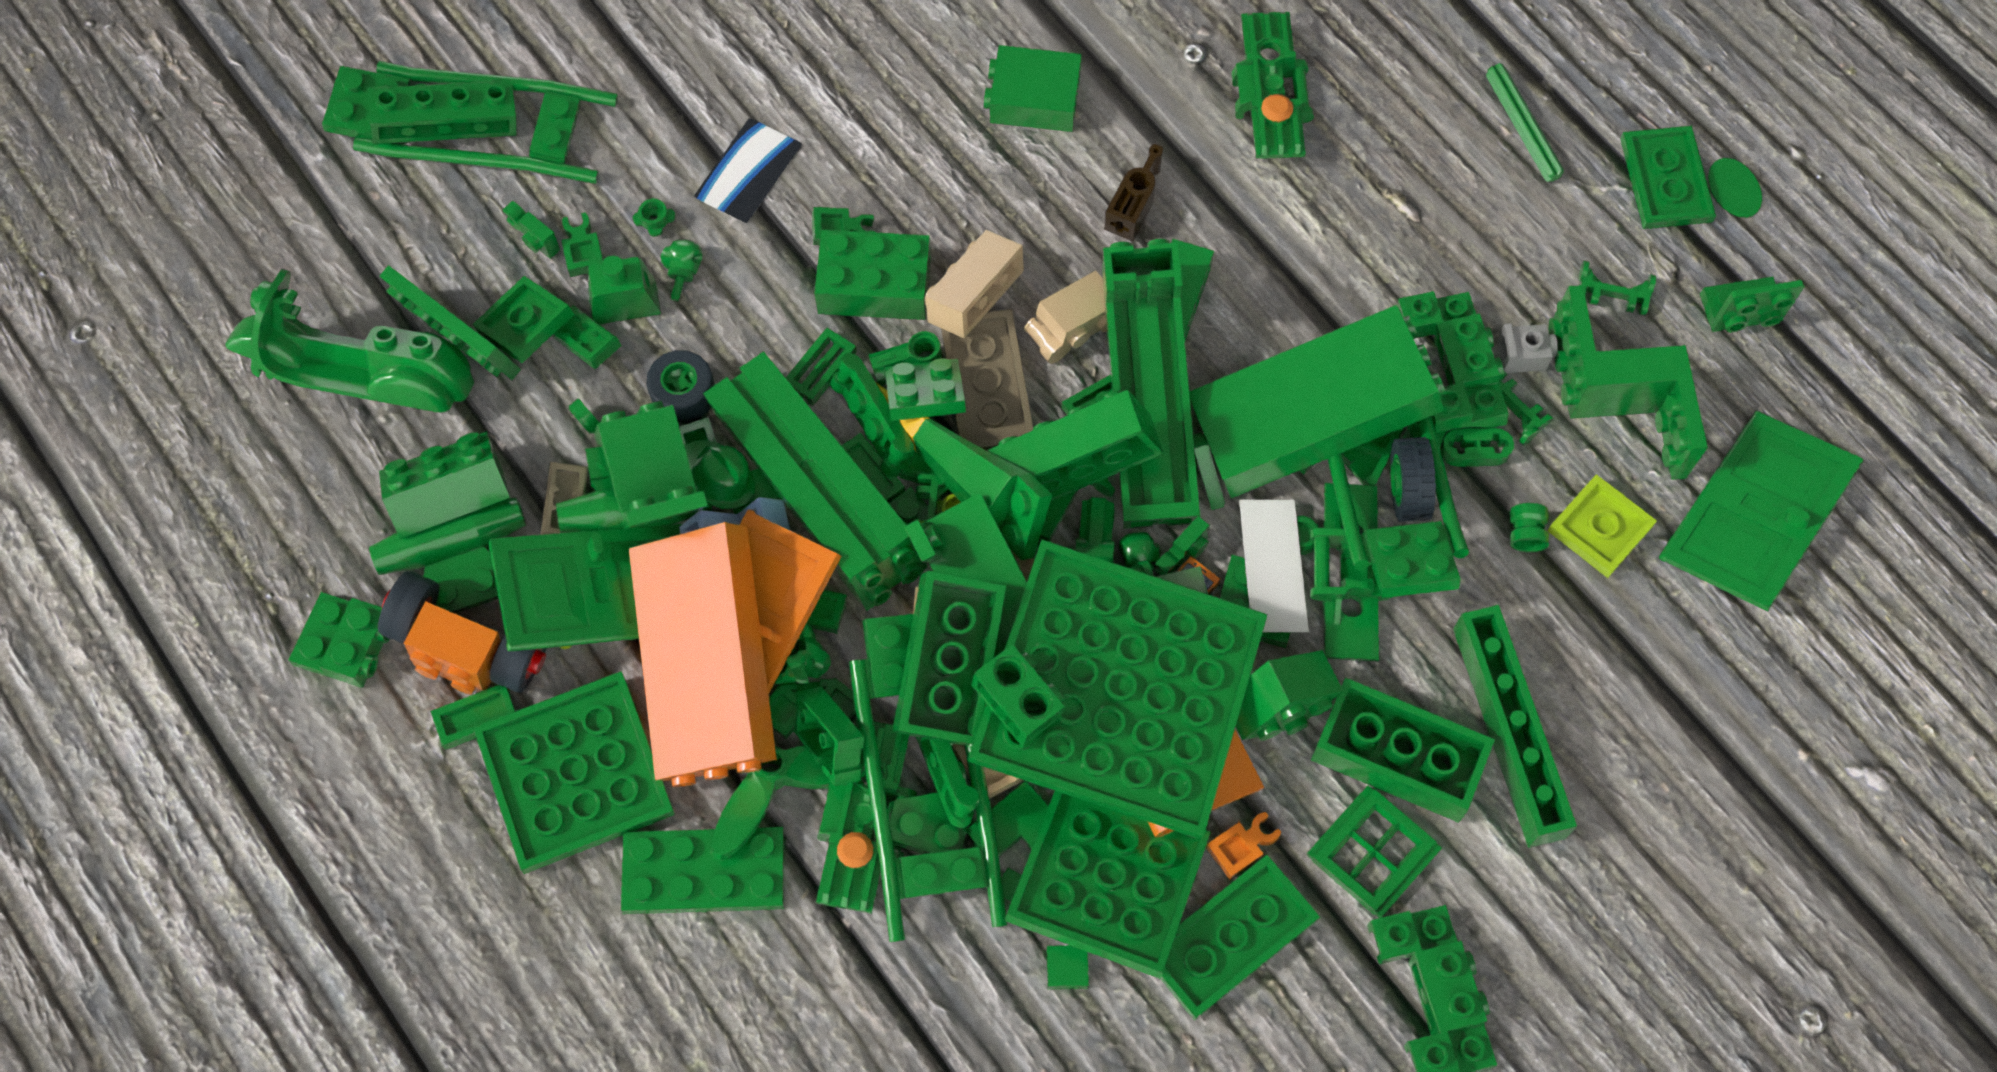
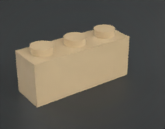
M985 230L976 241L969 244L963 256L956 263L949 266L943 278L927 291L925 305L928 323L965 338L1024 271L1023 245Z

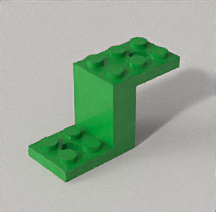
M1583 285L1568 286L1562 300L1557 303V311L1554 317L1549 320L1548 330L1549 334H1555L1557 339L1555 368L1558 373L1562 374L1561 400L1564 406H1568L1570 419L1656 413V430L1658 433H1662L1664 442L1662 448L1663 464L1665 467H1669L1671 480L1686 479L1708 448L1686 345L1596 351Z
M657 401L640 406L635 415L626 417L625 410L602 416L603 419H601L600 424H597L594 436L597 447H602L624 531L693 513L708 506L704 491L697 492L673 405L664 407L662 401Z

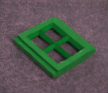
M1367 785L1306 855L1368 911L1381 918L1440 852L1442 847L1377 790H1373ZM1376 810L1392 826L1373 846L1357 830ZM1399 830L1416 845L1396 866L1380 850ZM1352 837L1368 853L1348 873L1332 858ZM1375 857L1392 872L1372 893L1356 877Z

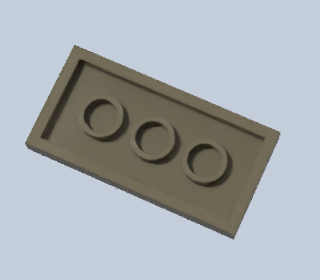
M1012 309L987 312L965 338L941 328L945 358L948 360L958 359L964 391L966 413L955 414L958 435L988 451L998 446V443L1004 438L1010 436L1019 437L1032 431L1033 424Z

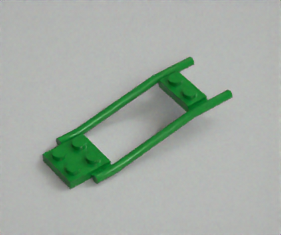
M378 61L376 72L340 65L322 126L324 132L355 137L353 143L354 151L391 158L526 170L597 184L598 170L565 163L581 100L616 107L618 94L546 79L414 68L384 61ZM499 80L512 81L514 91L545 93L532 138L529 157L394 143L373 144L367 88H377L384 85L392 87L411 86V81L451 84L453 82L475 83Z
M1432 416L1418 421L1421 437L1428 438L1429 444H1431L1435 468V492L1444 525L1442 521L1367 529L1365 534H1360L1342 453L1328 458L1344 533L1354 568L1363 570L1372 565L1381 598L1459 589L1461 578L1454 557L1461 559L1469 554V549L1459 523Z
M914 614L864 619L863 629L867 659L849 661L858 729L864 736L862 754L880 861L889 942L905 940L900 901L903 898L987 887L992 927L1008 925L1005 921L1006 907L998 845L983 766L968 762L972 747L964 746L971 787L976 789L979 794L975 811L981 846L895 858L870 699L899 696Z

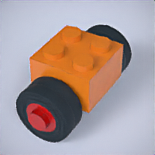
M412 571L404 572L397 579L382 603L378 632L382 636L405 645L410 660L416 666L415 671L433 680H436L438 676L452 681L450 685L453 688L472 695L473 691L481 692L488 689L491 681L521 693L530 684L534 675H537L542 669L546 659V648L509 652L506 648V635L501 640L497 631L436 606L439 584L434 580L422 577L420 574Z

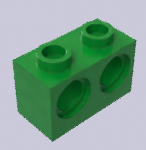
M1012 644L974 672L971 686L1023 747L1060 719L1065 706L1062 704L1064 699L1055 685L1051 682L1045 683L1037 674L1038 668L1031 656L1025 651L1020 653ZM1002 671H1010L1016 675L1018 682L1015 684H1005L1000 681L997 674ZM1027 702H1036L1043 708L1044 714L1032 716L1025 711L1023 705Z

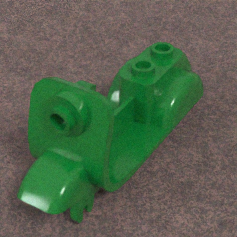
M281 269L273 282L262 281L258 287L253 289L250 304L255 309L256 314L245 317L239 322L225 344L226 348L230 351L252 359L250 368L256 377H259L263 370L266 377L270 380L275 378L299 387L441 413L449 411L454 402L464 401L474 386V379L470 371L471 366L466 356L453 343L438 335L387 326H376L371 329L367 338L363 340L321 331L303 324L297 320L301 306L292 305L298 293L289 289L291 271Z

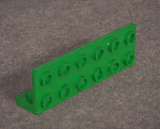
M976 494L927 521L917 519L904 526L921 561L929 563L934 572L1006 586L994 657H996L1005 650L1027 580L983 495Z

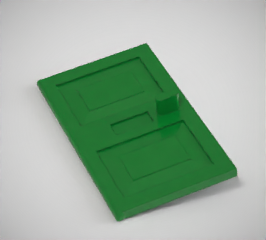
M1755 411L1659 555V559L1768 612L1858 472L1864 459L1769 417L1760 411Z
M682 524L633 528L625 531L622 528L491 538L488 544L507 640V651L639 639L629 548L680 535L679 527Z

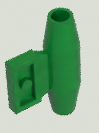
M602 447L586 448L585 453L591 487L596 491L556 503L560 533L624 528ZM707 502L708 506L701 510L712 511V505ZM699 511L636 528L672 525L690 519Z
M517 497L508 498L401 539L396 532L369 546V552L378 575L425 568L423 577L434 580L439 584L436 606L456 614L499 599L491 555L485 547L489 546L488 542L491 538H504L525 527L526 521Z

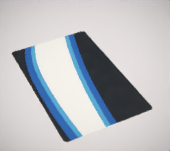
M749 118L697 190L694 198L744 223H748L802 144Z

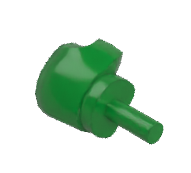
M675 240L661 252V262L668 269L667 275L675 280L670 299L676 302L680 299L683 283L693 281L694 275H696L702 262V248L692 240Z
M1147 532L1127 534L1118 543V549L1123 556L1125 567H1135L1139 561L1147 560L1152 572H1154L1153 563L1160 559L1161 550L1160 545L1154 543L1153 538Z

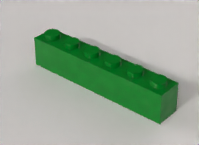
M1495 605L1462 613L1453 631L1489 736L1495 739L1493 747L1527 846L1531 848L1566 839L1576 829L1577 824L1500 606Z

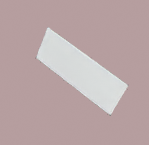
M1239 500L1249 608L1268 614L1263 632H1309L1295 500Z

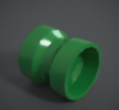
M1521 503L1511 507L1510 522L1514 525V530L1510 534L1511 548L1521 552H1538L1548 548L1549 533L1545 530V525L1549 521L1548 507L1538 503Z

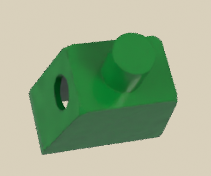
M608 256L602 262L588 266V294L591 317L598 324L661 314L657 282L641 258L621 259L618 256Z

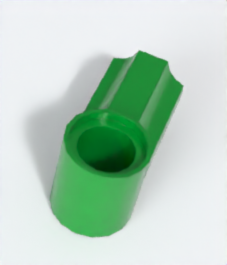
M927 331L914 334L907 343L868 355L876 381L881 386L886 385L885 367L895 366L899 363L932 362L935 359L943 358L938 337L932 332ZM923 352H933L932 355L928 357H919V355Z
M1098 497L1082 500L1079 538H1076L1075 551L1113 563L1114 541H1112V529L1115 511L1113 502Z

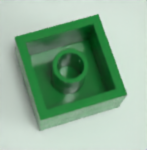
M1323 650L1268 660L1250 675L1235 726L1242 740L1259 737L1260 741H1265L1283 731H1286L1287 735L1295 734L1309 725L1307 720L1311 716H1318L1333 707L1331 701L1344 691Z

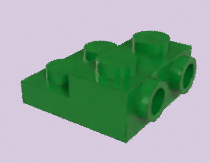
M321 592L288 661L293 666L363 688L367 678H371L376 672L379 661L378 655L383 644L388 643L390 640L378 632V622L382 607L354 598L348 601Z

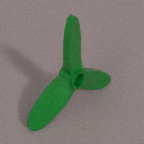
M805 745L787 750L775 746L777 760L761 763V767L773 764L778 766L779 769L775 772H766L761 769L749 772L727 802L714 830L712 844L713 853L716 858L723 859L731 856L747 842L763 820L776 790L781 789L783 786L804 789L828 788L830 779L822 771L823 763L816 764L814 756ZM865 770L861 775L862 781L866 780Z

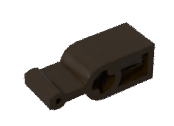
M1154 143L1149 148L1148 159L1143 168H1133L1125 174L1105 212L1104 230L1134 241L1154 201L1156 184L1154 175L1159 174L1161 170L1162 146Z

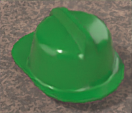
M709 440L693 441L684 445L697 492L704 491L706 501L710 505L720 509H736L744 506L752 498L755 490L754 476L748 468V462L744 455L736 448L723 446L720 443Z

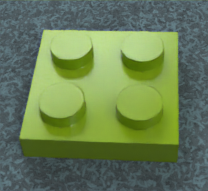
M1596 474L1550 525L1547 531L1605 577L1609 578L1653 528L1657 520Z

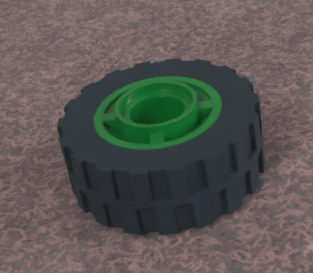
M1426 437L1394 439L1390 455V484L1395 516L1398 522L1430 520L1433 518L1436 500L1435 468L1431 444H1429V440Z

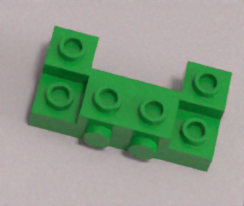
M1432 291L1398 298V308L1403 318L1410 316L1418 336L1413 339L1435 334L1434 343L1448 386H1444L1446 394L1440 396L1444 411L1433 415L1436 433L1465 427L1495 428L1507 425L1509 413L1499 385V379L1504 377L1503 365L1500 357H1494L1491 348L1494 347V340L1491 328L1489 326L1484 327L1481 315L1476 314L1470 293L1465 292L1436 298L1435 292Z
M1446 905L1414 913L1406 911L1370 920L1367 928L1369 933L1374 934L1379 950L1377 956L1379 965L1409 958L1408 964L1431 1034L1430 1036L1407 1041L1404 1045L1406 1053L1411 1054L1416 1072H1483L1496 1067L1497 1062L1485 1028L1486 1016L1490 1013L1489 1004L1484 992L1477 990L1473 977L1477 973L1473 955L1470 951H1465L1462 941H1457Z

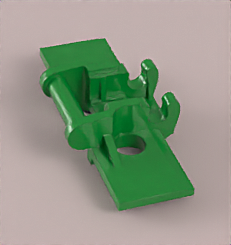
M1325 483L1324 528L1312 529L1310 537L1314 541V587L1310 589V598L1323 601L1324 654L1327 659L1378 662V601L1389 600L1392 597L1381 598L1372 565L1363 570L1354 568L1344 533L1333 483ZM1349 484L1360 534H1365L1367 529L1378 528L1377 486ZM1330 548H1335L1339 551V587H1330ZM1345 599L1357 601L1361 607V614L1357 617L1345 615L1341 609V602Z

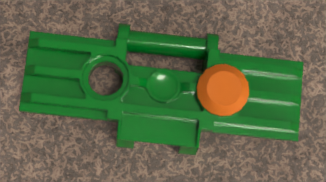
M1290 12L1242 13L1241 23L1245 60L1236 63L1231 73L1232 85L1239 89V98L1235 104L1236 119H1243L1244 113L1251 110L1256 159L1305 157L1306 151L1302 124L1312 121L1314 119V112L1309 107L1306 82V73L1309 71L1308 62L1304 59H1296ZM1268 48L1277 51L1279 57L1268 60L1263 58L1260 52ZM1292 77L1295 99H1289L1285 96L1283 78Z
M856 719L855 726L858 729V722ZM873 721L880 766L884 773L883 785L886 799L897 800L917 796L916 791L899 787L910 735L892 732L893 725ZM862 749L860 755L861 775L865 770ZM861 777L860 781L834 786L830 781L822 822L817 834L818 840L828 841L829 845L816 903L872 914L881 870L877 842H874L873 836L874 823L868 785L861 780ZM893 845L895 858L904 857V853L901 852L902 847Z

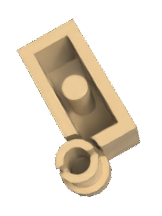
M1097 271L1088 274L1040 301L1036 312L1038 322L1033 317L1025 325L1024 331L1039 345L1040 353L1048 363L1058 362L1070 351L1071 347L1078 348L1082 346L1095 333L1107 331L1103 278Z

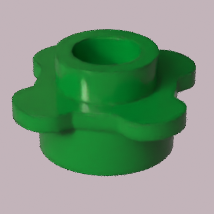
M651 198L639 206L638 212L633 215V222L636 226H642L647 229L650 236L657 237L663 233V228L668 223L675 220L676 215L675 211L671 208L667 209L661 200Z

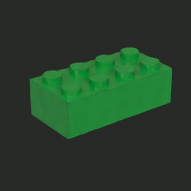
M1128 389L1110 392L1101 401L1090 406L1073 408L1067 413V416L1058 420L1041 422L1034 426L1032 431L1019 437L1010 436L1004 438L998 443V446L988 450V452L1031 473L1052 494L1051 501L1164 454L1151 414Z
M929 570L921 575L892 732L972 747L986 703L971 686L974 672L994 658L1006 586Z
M1345 677L1341 685L1344 692L1336 697L1311 761L1459 823L1470 807L1495 739Z

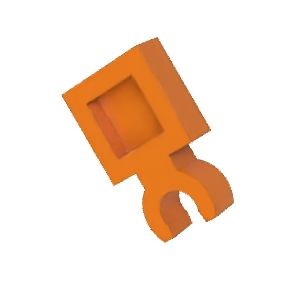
M1266 812L1258 814L1247 831L1238 822L1207 844L1206 849L1229 880L1262 858L1263 852L1259 849V845H1272L1279 839L1281 834L1279 828L1271 834H1264L1259 828V825L1268 819L1269 815Z

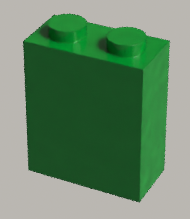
M999 45L997 59L990 58L988 79L993 80L992 88L986 87L984 95V109H990V123L1073 132L1082 54Z

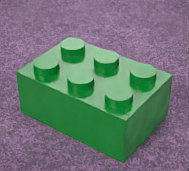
M821 229L814 292L818 314L926 320L925 296L929 287L931 264L930 235Z
M487 431L481 434L476 432L465 434L456 443L443 448L442 446L430 447L424 450L420 456L407 461L405 459L392 461L383 470L379 471L382 501L400 539L510 498L503 469Z

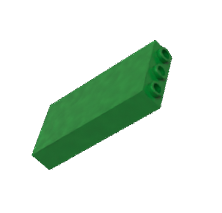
M1394 305L1189 391L1191 403L1231 499L1444 411L1440 397L1446 394L1444 385L1438 373L1431 375L1427 368L1432 363L1424 344L1417 346L1413 339L1418 335L1410 316L1403 318L1398 306Z

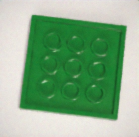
M622 671L473 728L520 870L523 874L623 836L624 832H633L675 815L663 780H655L652 750Z
M1054 791L1006 914L1005 921L1161 979L1211 832L1206 830L1202 839L1177 831L1156 838L1147 821Z

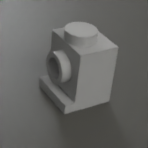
M1512 323L1504 324L1497 339L1499 356L1503 370L1506 373L1546 370L1552 357L1557 354L1555 334L1548 335L1546 324L1512 327Z

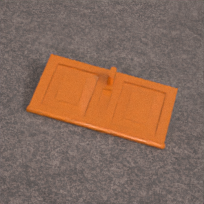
M748 509L739 525L748 528L769 694L842 556Z

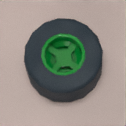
M674 350L663 354L653 362L647 372L646 381L652 403L662 401L664 407L673 405L679 423L697 420L710 410V406L703 393L713 387L715 382L709 364L700 355L688 350Z

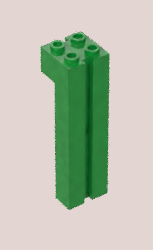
M1167 239L1151 240L1147 243V248H1134L1130 242H1116L1111 244L1110 247L1103 248L1102 276L1112 392L1128 389L1151 414L1164 452L1162 455L1119 472L1123 529L1146 528L1161 524H1168V526L1191 524L1197 516L1200 517L1181 305L1183 284L1179 242L1170 243Z
M763 351L740 367L741 374L731 381L728 377L724 378L704 392L703 395L713 413L815 542L842 556L835 569L843 583L867 612L874 606L884 604L892 595L890 589L898 583L902 582L904 585L917 580L922 572L928 568L927 563L921 561L904 528L906 524Z

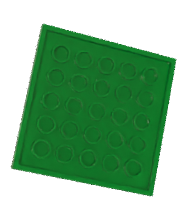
M1041 539L1005 649L1013 644L1020 653L1022 651L1028 653L1034 660L1038 668L1036 672L1045 683L1051 682L1060 691L1064 699L1062 704L1065 708L1060 719L1022 747L986 704L968 762L1202 839L1206 831L1268 614ZM1002 671L997 674L1000 681L1005 684H1015L1018 682L1016 675L1010 671ZM1027 702L1023 705L1025 711L1032 716L1044 714L1043 708L1036 702Z

